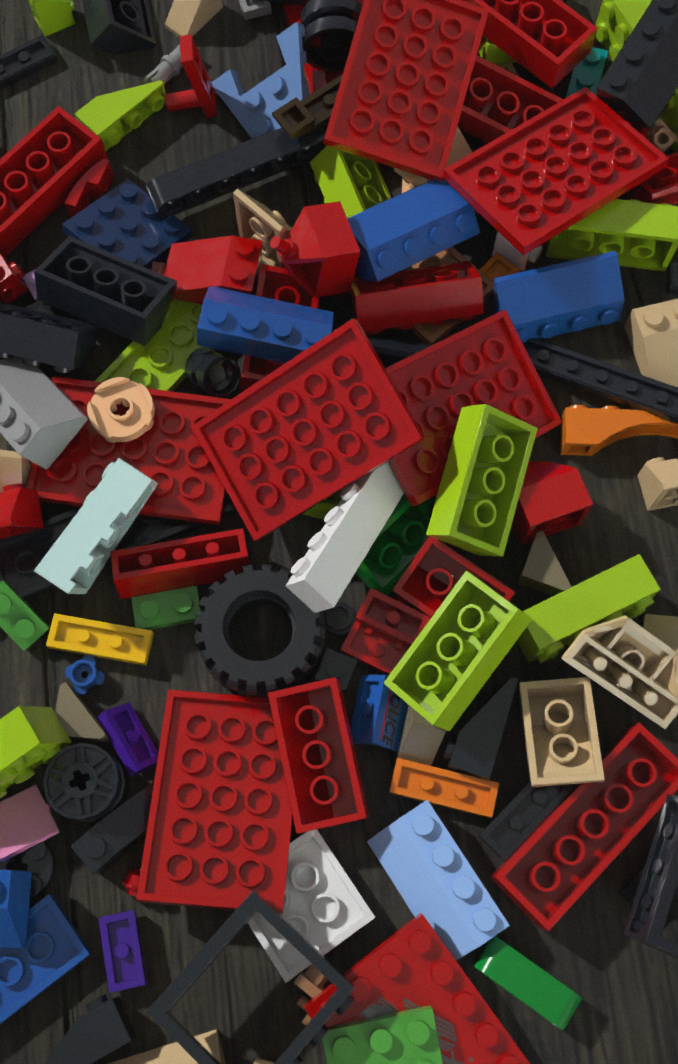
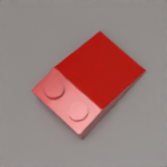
M231 235L173 243L164 276L177 281V287L172 299L203 305L209 286L255 295L262 264L263 241Z

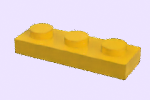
M54 613L46 646L49 649L147 666L154 633L151 630Z

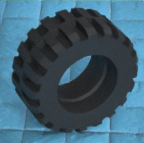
M262 564L261 570H254L253 565L242 566L244 572L235 575L232 570L224 574L226 580L223 583L219 584L215 581L209 587L211 594L208 598L202 597L198 605L201 611L200 614L195 615L194 626L196 634L194 637L199 655L209 673L230 692L234 690L242 696L254 695L269 698V692L302 685L305 683V677L308 674H313L317 668L318 659L322 657L324 651L323 611L314 613L286 587L292 576L289 570L281 568L279 572L274 571L273 566L269 564ZM259 604L273 605L282 609L291 620L293 634L290 644L281 654L269 660L252 661L241 657L233 649L230 643L229 629L233 620L240 612L248 607Z

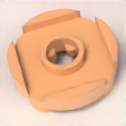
M116 377L104 381L94 390L95 395L92 397L91 402L89 400L87 406L88 417L95 431L103 436L106 441L110 443L128 442L140 437L152 428L155 407L150 392L141 383L138 384L125 377ZM122 403L124 407L130 406L125 415L113 414V412L117 411L116 405Z

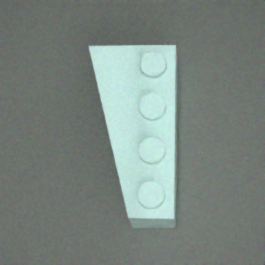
M120 458L115 463L111 462L102 474V481L87 496L81 509L35 568L34 572L68 594H86L111 556L110 551L116 549L159 483Z

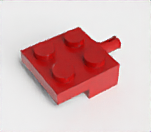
M370 588L340 652L389 676L431 617L409 607L410 602L400 595L395 600Z

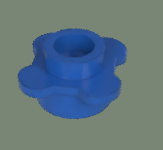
M91 655L84 656L82 660L76 661L65 669V676L75 685L74 691L78 695H85L89 688L94 685H101L105 680L104 673L97 669L95 665L96 659ZM84 672L88 673V676L86 678L82 677V674Z

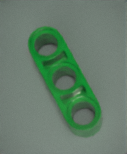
M496 936L490 939L473 966L562 1031L566 1028L583 999Z

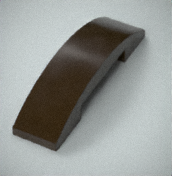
M342 75L300 101L296 97L272 112V117L290 139L310 133L329 123Z

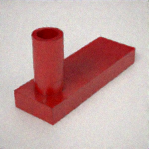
M192 34L180 36L181 63L193 89L166 94L165 99L168 111L174 112L201 106L206 118L217 116L216 92Z

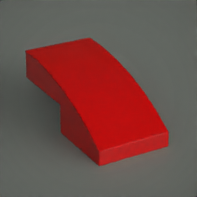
M103 158L97 162L74 185L64 203L70 218L89 206L92 199L98 200L108 193L114 180L109 160Z

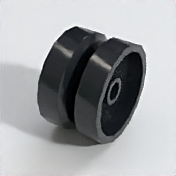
M311 0L305 5L301 13V24L305 28L302 45L303 50L306 51L307 63L313 68L324 69L325 72L344 71L362 5L358 1Z

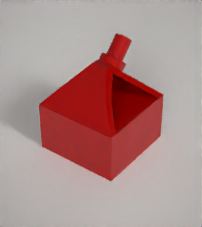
M341 202L303 207L287 239L274 236L270 240V247L278 252L283 265L291 276L314 298L350 292L360 249Z
M547 461L528 462L512 522L521 546L531 543L536 533L542 530L545 536L548 537L581 525L593 506V502L578 469Z

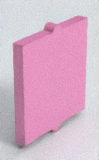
M36 785L0 802L1 863L60 833L50 813L52 811L51 805L45 803Z

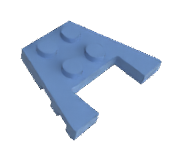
M294 23L276 36L286 65L246 93H244L237 71L231 69L212 82L215 91L252 139L281 128L272 117V112L296 97L301 101L309 96L308 82L304 79V64L307 63L306 51L303 50L302 37L305 36V28L301 23Z

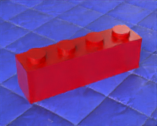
M243 528L110 551L113 581L120 599L214 583L215 581H225L224 574L233 570L235 575L244 572L242 566L250 565Z

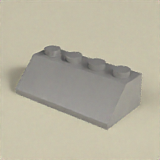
M17 356L0 360V433L20 456L48 470L88 418L38 366L25 364L22 362L23 358Z

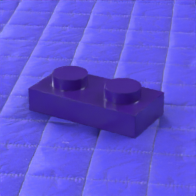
M130 702L105 710L97 717L130 777L157 766L158 751Z
M131 910L99 917L109 993L148 984L137 911Z

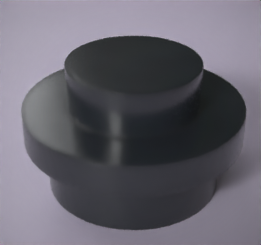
M337 602L335 607L326 609L323 612L325 629L334 635L349 633L356 619L352 607L343 602Z

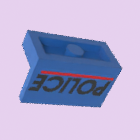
M361 675L351 723L353 741L355 744L376 745L393 752H398L408 704L384 684L388 677L387 675Z

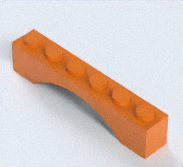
M573 405L565 407L560 418L562 424H560V455L593 456L602 448L618 440L634 436L659 435L678 439L677 423L635 408L633 410L620 409L617 406H605L599 409L588 408L585 405Z

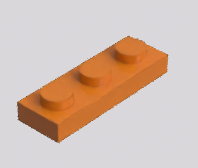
M397 758L389 793L422 802L428 800L430 804L491 819L499 783Z

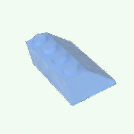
M428 800L394 821L367 841L413 916L416 917L419 913L424 915L455 960L480 947L510 926Z

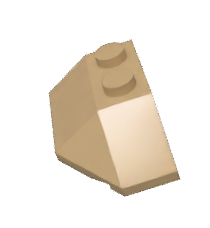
M626 615L582 630L561 657L565 662L664 729L668 727L678 714V652Z

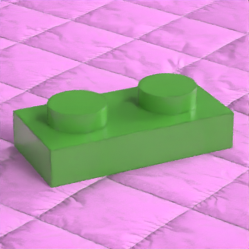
M5 579L0 581V627L25 651L49 630L50 626Z
M197 586L131 597L135 627L140 629L153 630L195 622V615L200 614L201 611L198 606L200 596Z

